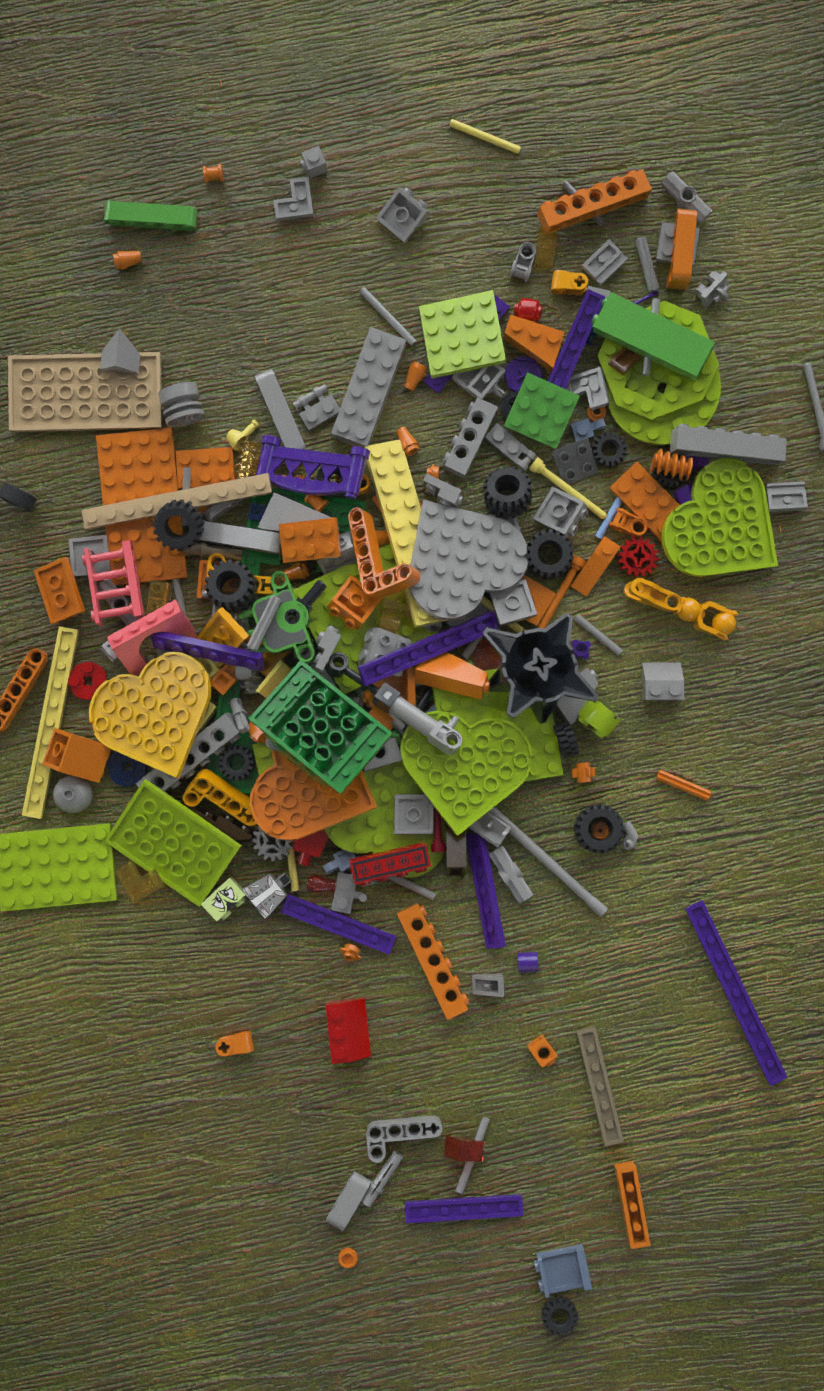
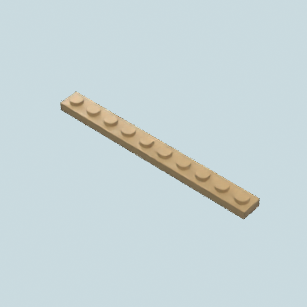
M266 473L82 510L84 528L88 530L154 517L166 503H170L172 500L179 501L183 499L185 503L190 501L192 502L191 506L200 508L271 494L270 476Z

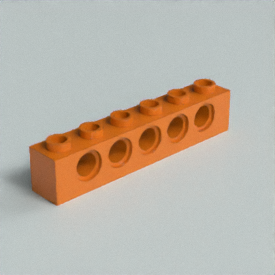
M643 169L639 171L632 170L623 177L619 178V176L610 179L609 182L603 184L599 182L593 185L592 188L580 189L573 195H563L553 202L546 201L541 204L537 216L545 235L646 199L652 188ZM593 198L597 202H592L590 199ZM573 205H578L580 208L577 209ZM556 211L562 212L563 215L557 214Z
M417 902L397 912L399 920L447 1020L467 1011V1005L470 1002L466 994H461L458 988L461 986L457 975L453 977L450 971L453 967L449 958L445 959L442 954L445 950L441 941L435 940L433 934L436 931L432 923L428 924L425 919L428 914L424 906H419ZM414 920H421L423 927L415 930L412 927V922ZM428 937L431 940V945L423 947L420 944L422 938ZM437 955L440 961L438 964L432 965L428 961L429 957ZM446 973L448 975L447 981L439 982L437 980L438 974ZM450 990L455 991L457 994L453 1000L445 997L446 993Z

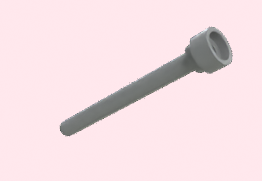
M807 362L804 364V371L821 435L819 447L820 451L824 452V414L812 366Z

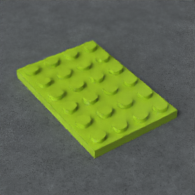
M147 779L141 783L105 839L106 843L199 907L242 846Z
M111 823L0 834L1 912L118 900L113 847L105 842V839L112 830Z

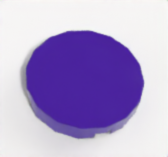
M527 356L515 358L507 365L505 371V382L508 388L513 392H519L527 373L542 379L541 367L533 358Z

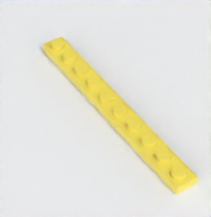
M59 627L22 816L43 818L52 769L42 765L54 728L60 729L69 686L68 678L72 671L79 630L65 627Z

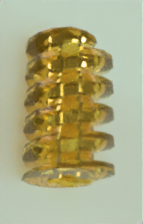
M241 441L240 446L242 448L238 450V453L242 456L236 458L239 463L235 464L237 471L233 472V475L237 477L235 479L256 476V472L253 469L258 468L255 462L260 459L256 455L261 454V450L258 447L262 445L250 441Z

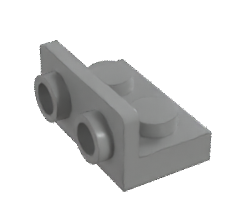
M349 534L339 537L340 557L316 559L324 575L344 565L357 562L354 546Z

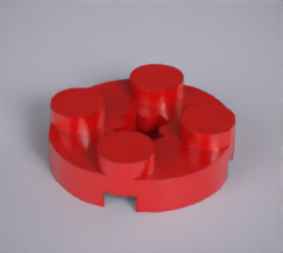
M84 662L74 667L68 678V683L75 696L80 699L92 700L94 693L103 682L108 680L105 669L100 665ZM92 676L93 679L91 681L93 684L91 686L89 684L85 685V677L89 678Z

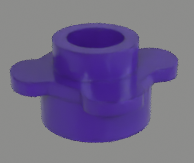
M572 641L575 657L588 659L590 656L588 653L591 646L590 642Z

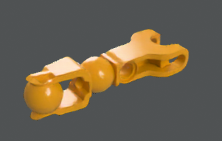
M637 578L624 586L623 593L628 599L666 612H673L674 615L678 614L679 618L683 621H692L694 623L693 627L696 630L714 635L723 641L729 640L727 635L731 634L736 628L734 616L738 615V613L712 601L699 604L693 598L680 597L678 594L643 578ZM669 598H672L675 602L673 608L667 603ZM706 609L718 612L712 620V627L703 624L702 618L705 617Z

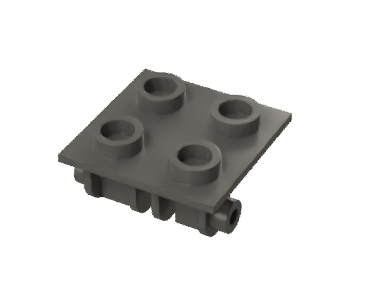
M588 437L552 451L553 454L551 456L553 461L556 462L560 477L568 485L599 473Z

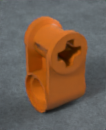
M617 508V514L613 522L609 523V526L616 531L631 537L634 536L636 539L640 536L643 537L647 531L646 521L625 509ZM638 524L642 527L643 531L635 532L633 526Z
M251 1031L239 1032L220 1038L215 1046L217 1054L220 1056H230L254 1051ZM223 1042L229 1045L227 1051L224 1048H220Z

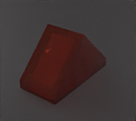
M446 1135L444 1156L457 1161H483L485 1141Z

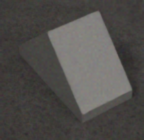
M502 973L472 975L473 994L504 997Z

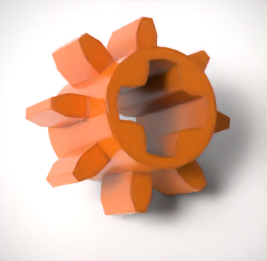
M590 762L576 763V768L572 769V778H577V783L591 782V777L596 776L595 767H590Z

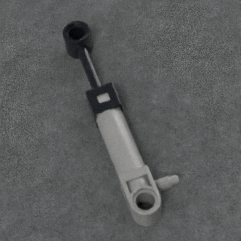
M336 652L330 656L327 670L331 676L341 677L345 674L374 694L372 703L387 714L391 712L427 737L426 741L440 749L443 753L452 755L458 751L462 743V736L458 731L454 730L459 721L457 716H454L448 724L441 720L437 722L402 698L399 691L385 682L380 689L373 684L364 686L360 675L349 668L348 658L345 654ZM339 662L342 664V667H335L333 663ZM447 740H453L456 745H449Z

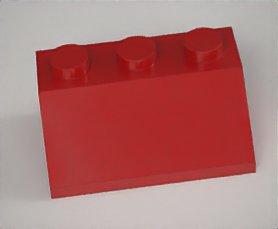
M365 997L326 1002L331 1063L353 1062L370 1057L371 1049Z

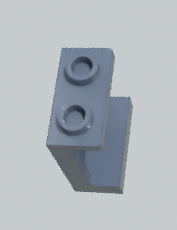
M582 1244L536 1253L535 1269L536 1273L540 1272L542 1279L538 1280L540 1293L544 1292L546 1298H549L551 1293L583 1287L584 1291L592 1289Z

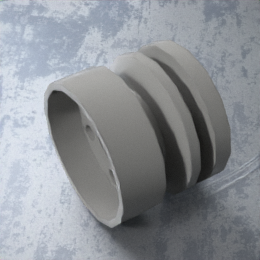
M178 383L165 387L158 392L161 406L168 408L163 412L164 417H166L167 426H186L198 422L205 417L202 403L196 401L200 398L196 383Z

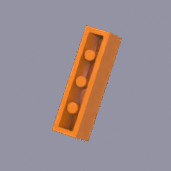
M633 1161L614 1164L628 1244L631 1249L651 1246L636 1165Z

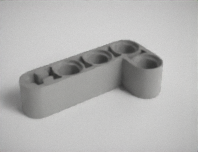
M422 1116L372 1121L367 1126L366 1133L369 1159L375 1163L384 1160L386 1154L385 1142L438 1137L442 1133L441 1119L437 1116ZM422 1123H425V1131H423ZM431 1123H435L436 1130H432ZM412 1124H416L420 1129L417 1132H411L409 1127ZM392 1126H397L400 1132L392 1134L389 1129ZM378 1128L381 1133L374 1136L370 1133V1130ZM380 1148L382 1154L374 1155L372 1149Z

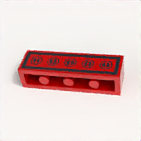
M425 842L348 859L353 883L359 886L369 885L372 880H377L378 882L387 881L389 876L404 877L411 871L416 873L425 872L428 867H431Z

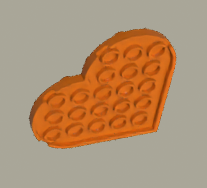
M272 750V756L275 765L266 769L257 778L250 794V809L257 825L269 836L285 841L305 838L377 808L362 771L340 795L329 785L325 787L313 780L281 754L280 751Z

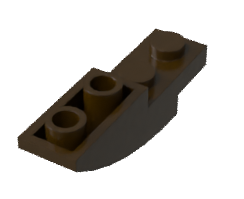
M184 801L181 803L232 839L245 840L252 839L254 836L251 834L252 830L243 824L240 827L234 823L235 819L228 814L225 816L219 815L217 820H215V815L206 810L205 812L198 809L199 805L190 807Z

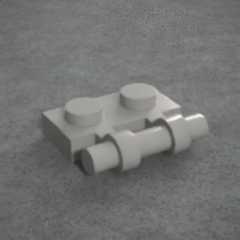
M326 384L313 388L312 392L305 396L301 395L297 401L293 402L295 409L301 406L305 409L299 415L309 431L339 413L340 408L333 396L330 395L327 398L323 396V393L329 391ZM318 398L320 402L310 407L308 402Z

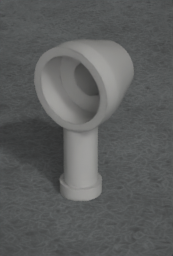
M246 643L242 644V649L250 650ZM236 666V678L238 680L253 678L256 675V670Z

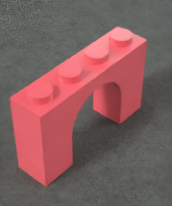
M176 599L107 637L112 650L131 675L137 676L147 664L145 656L139 649L142 641L147 636L156 632H168L198 639L195 628Z

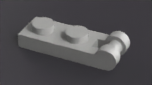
M498 423L485 436L486 441L524 472L529 468L528 465L531 461L534 462L537 458L534 452L526 448ZM521 454L526 456L523 460L518 458Z

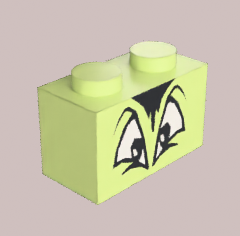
M230 877L201 905L216 921L220 918L224 921L232 913L230 909L234 905L238 908L246 900L244 898L246 894L234 878Z

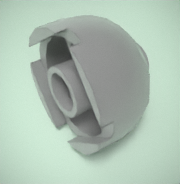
M72 775L59 780L53 791V798L57 807L67 813H79L87 809L93 799V792L89 781Z

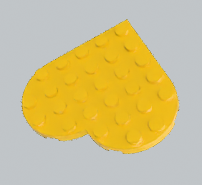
M167 652L150 660L139 676L120 674L110 680H106L94 693L89 707V721L92 723L94 735L106 747L179 778L210 702L211 682L204 666L194 657L180 652Z

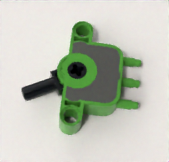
M280 571L275 572L271 576L274 594L256 600L252 609L237 615L238 619L242 620L254 616L257 625L270 597L273 595L280 598L281 603L262 640L264 645L260 646L255 652L263 654L270 652L278 655L295 649L299 660L304 661L306 664H311L316 658V652L307 631L310 624V613L313 611L311 606L327 586L321 580H318L302 599L300 597L296 599L287 575ZM278 578H285L284 585H276ZM290 615H296L297 621H291ZM255 628L246 632L249 635L248 638L252 636ZM310 650L312 653L311 657L303 659L301 656L303 651Z

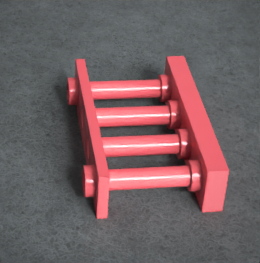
M130 540L122 541L123 548H120L118 551L92 555L88 548H84L85 555H82L84 566H87L93 603L91 617L92 621L99 627L103 626V618L131 614L139 620L145 616L134 545ZM117 558L125 559L126 566L123 569L95 574V562ZM123 576L128 578L129 585H126L125 588L98 592L97 581ZM124 595L131 596L132 603L129 606L101 611L100 600Z

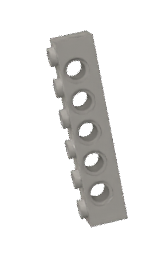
M231 713L224 714L195 737L189 754L194 756V763H189L187 759L179 778L154 769L136 783L138 788L147 779L164 792L170 788L174 790L181 785V779L184 777L188 779L196 773L194 769L199 765L201 767L205 766L211 761L210 757L216 754L217 756L226 749L224 747L229 742L233 744L241 738L239 734L241 733ZM219 730L224 733L222 741L217 737ZM204 742H206L209 745L208 752H205L202 749V745ZM159 777L164 779L165 784L163 787L158 784Z

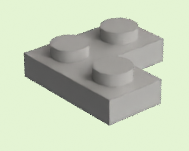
M309 178L290 179L292 198L273 200L276 221L314 216Z
M601 367L570 377L566 386L567 390L577 395L587 393L591 410L610 405Z

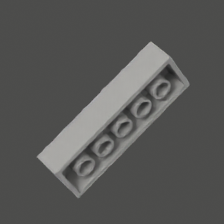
M370 327L332 429V439L363 448L370 445L405 351L406 339Z

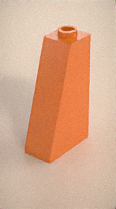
M448 652L421 662L415 668V683L480 700H482L484 693H488L490 688L487 672Z

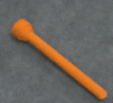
M573 555L571 568L538 628L545 629L575 574L585 566L586 561Z

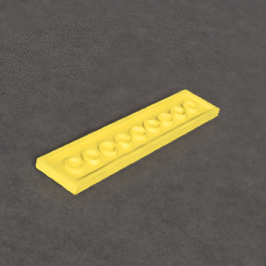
M395 440L365 446L364 448L370 450L367 464L397 566L404 563L410 565L421 507L405 452L402 450L401 441ZM409 588L404 589L415 628L448 621L434 618L422 611L413 596L411 597Z

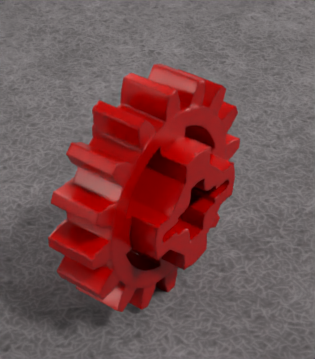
M633 536L631 542L628 540L624 541L626 547L620 546L619 549L622 552L617 553V556L621 557V559L617 563L623 564L621 571L628 570L627 576L633 573L634 578L638 574L644 577L645 572L648 574L652 573L650 567L653 569L657 567L654 562L659 560L658 557H655L659 551L653 550L655 543L648 544L649 538L643 541L642 536L638 540ZM635 545L633 551H627L629 547ZM637 553H639V557H642L639 561H637V557H634ZM649 562L647 567L640 569L642 563Z

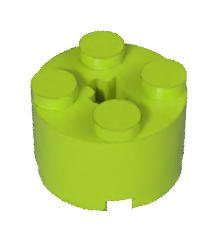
M598 700L595 703L587 701L577 713L579 715L577 719L585 726H588V724L594 727L592 731L600 738L608 737L622 720L619 717L615 720V714Z

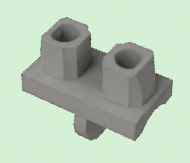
M712 271L707 278V282L711 285L707 288L700 284L696 288V296L701 299L703 307L707 308L713 301L717 303L719 300L725 302L729 299L727 292L730 288L728 287L729 282L726 278L728 274L723 271L719 274Z

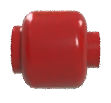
M522 298L519 304H515L514 315L536 323L541 319L543 307L540 306L538 300Z

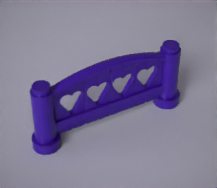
M271 435L262 436L261 445L263 446L256 475L268 473L272 484L292 492L307 495L345 493V498L356 500L361 486L365 463L369 460L370 450L354 446L351 448L350 455L296 449L281 447V440ZM285 461L289 474L285 477L282 474L275 475V471ZM303 463L307 473L306 478H293V473ZM321 465L325 479L323 481L311 480V475ZM339 468L343 477L342 483L337 484L335 481L329 483V477Z

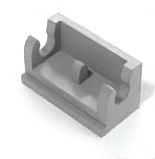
M491 809L468 828L498 848L514 824Z

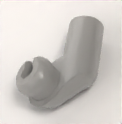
M629 820L623 824L625 826L624 831L626 832L623 848L626 850L633 849L638 839V834Z

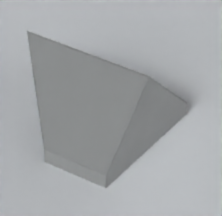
M120 328L102 350L100 370L139 374L141 355Z

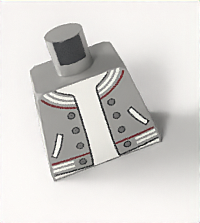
M270 873L242 890L261 915L267 918L288 895L283 888L291 880L286 873H283L277 879Z

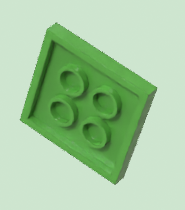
M527 373L504 427L556 449L580 396Z

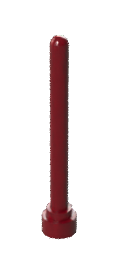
M433 806L434 840H432L431 852H446V843L442 840L441 815Z

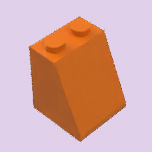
M54 728L42 765L61 773L99 783L104 775V768L110 757L111 749L99 741Z

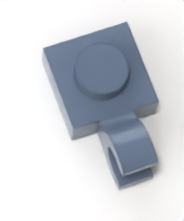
M589 418L570 424L575 442L586 437L588 439L594 438L593 432L602 430L606 426L604 419L590 423Z
M343 849L333 854L335 860L323 865L327 875L338 868L343 873L350 869L348 859L356 857L354 853Z

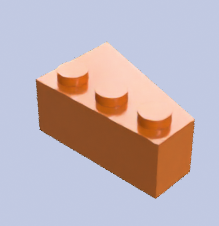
M510 315L503 339L520 352L533 358L536 363L546 368L549 373H552L565 332Z

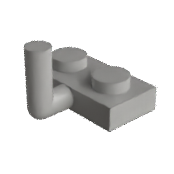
M338 873L331 910L350 914L353 898L359 899L362 902L366 901V893L355 891L356 885L353 883L352 874Z

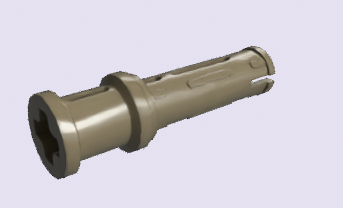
M206 541L197 542L188 550L184 549V555L187 556L193 554L204 558L217 553L221 554L224 558L241 561L243 549L209 545Z

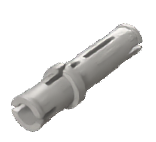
M394 1150L375 1180L371 1181L370 1187L361 1200L363 1204L371 1207L379 1193L384 1191L383 1187L404 1158L400 1153ZM391 1163H392V1164H393L392 1167L389 1169V1171L387 1172V1174L385 1175V1177H383V1175L385 1174V1172L387 1171V1169L389 1168V1166H390ZM381 1181L375 1192L372 1194V1191L374 1190L378 1182Z

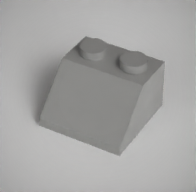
M642 663V701L684 700V677L681 663Z

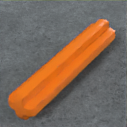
M659 770L657 773V780L704 800H709L711 796V791L663 770Z

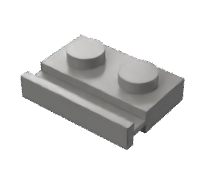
M609 239L582 264L581 268L601 286L627 262L628 258Z
M805 481L767 483L765 489L769 512L806 510L808 504L804 487Z

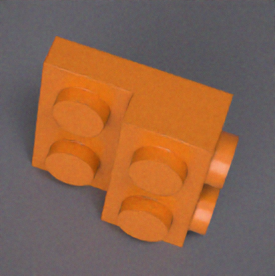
M351 575L327 605V608L332 616L343 619L348 628L358 630L381 599H376L363 592L361 582Z

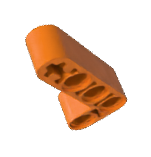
M677 209L671 267L666 281L667 289L686 290L690 283L697 221L696 210Z

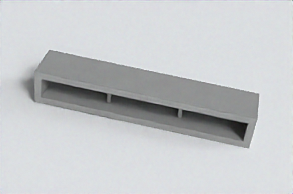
M680 424L671 431L670 453L715 459L734 458L743 462L779 465L786 461V439L779 438V435L762 436L761 433L744 434L743 431L726 432L722 428L708 430L704 426L691 428L687 424Z

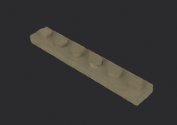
M592 1026L576 1030L604 1146L622 1143L624 1140L596 1027Z

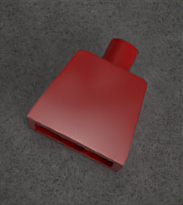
M325 829L305 838L294 840L293 850L301 852L298 859L299 864L309 866L311 856L320 857L329 840Z

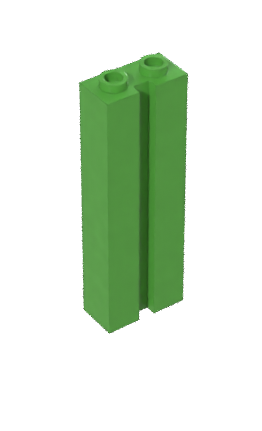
M610 292L608 298L605 297L602 301V309L599 315L595 314L591 322L594 333L696 382L714 348V341Z

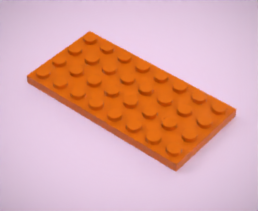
M172 427L96 435L103 506L179 491ZM171 516L168 521L170 529L178 535H183L181 516ZM154 517L105 526L109 552L118 551L120 548H123L122 541L130 540L134 545L139 583L188 578L184 549L177 552V549L171 551L169 546L164 548L162 546L163 542L156 540L158 535L153 533L155 529L153 527ZM117 558L110 560L111 571L123 569L126 566L125 559ZM125 576L111 579L116 586L129 585L128 578H125Z

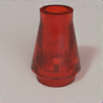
M317 874L309 875L307 891H312V893L335 891L336 880H331Z

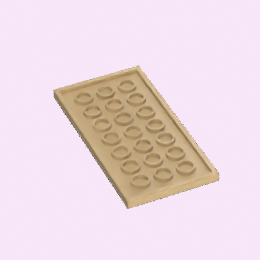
M102 353L8 356L9 431L45 432L162 428V406L158 396V392L162 390L161 353H139L141 355L139 374L100 370Z

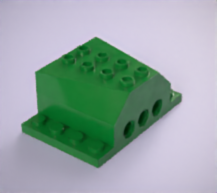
M302 660L297 663L249 718V721L263 731L266 738L287 759L313 780L325 787L329 785L340 795L393 735L390 730Z

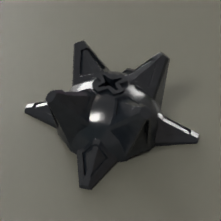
M566 612L545 629L536 628L520 631L517 634L487 627L484 630L483 636L502 658L501 665L489 680L490 688L488 692H509L507 716L515 718L530 706L538 723L543 724L546 723L557 702L563 696L593 702L597 699L598 694L578 672L579 665L577 664L574 650L569 644L573 622L572 615Z

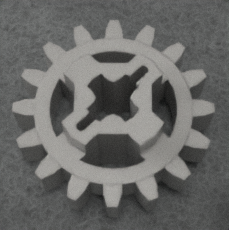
M257 826L260 831L253 832L257 838L252 839V842L257 843L253 848L260 850L257 854L258 856L264 854V860H268L271 857V861H275L276 856L279 860H282V854L289 855L287 849H293V846L290 845V842L293 841H286L284 844L283 840L276 839V843L271 844V836ZM262 836L264 837V844H263V845H262V842H261ZM271 848H275V849H276L277 851H279V852H278V853H270V852H268V851H269Z

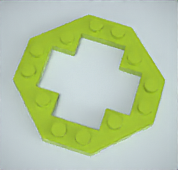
M667 301L660 302L658 315L709 339L700 315ZM605 338L597 355L616 407L649 421L672 414L687 406L703 402L719 368L715 352L712 350L696 382L691 380L685 392L667 385L660 402L625 388L632 374L631 369L622 376L608 365L609 360L623 346Z

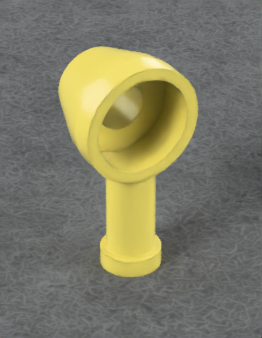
M252 420L251 424L242 432L235 429L230 430L226 435V439L235 451H238L246 444L248 436L258 429L260 425L255 420Z

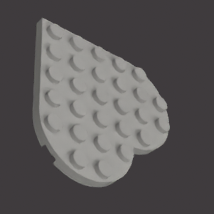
M423 500L410 566L420 572L421 578L416 585L409 587L411 597L413 596L422 611L434 618L442 620L462 618L476 608L484 592L495 593L504 591L521 579L528 565L526 554L529 553L526 549L525 539L516 527L503 519Z

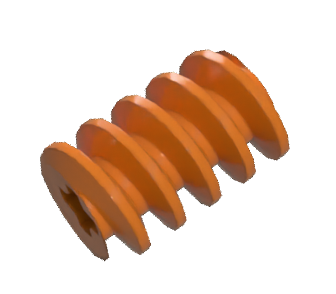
M659 449L653 456L650 472L657 468V474H659L663 469L664 476L672 472V478H674L678 473L679 480H682L685 475L688 481L693 466V458L689 457L685 461V456L681 455L678 459L677 453L670 457L669 451L663 456V450Z

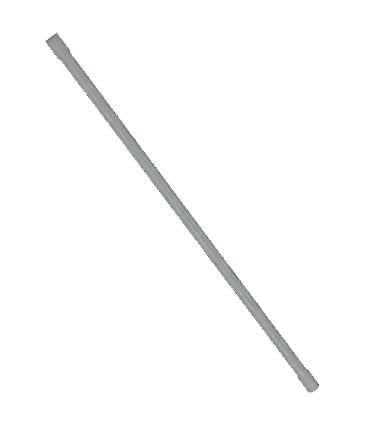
M361 686L353 690L363 699L364 687ZM389 712L388 714L394 718L391 725L403 735L402 729L405 724ZM495 806L492 808V810H494L495 812L506 818L508 821H510ZM516 825L512 826L509 833L584 900L597 915L601 917L608 908L592 896Z

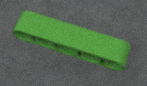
M120 201L105 202L104 223L108 225L185 231L196 229L197 209L194 207Z

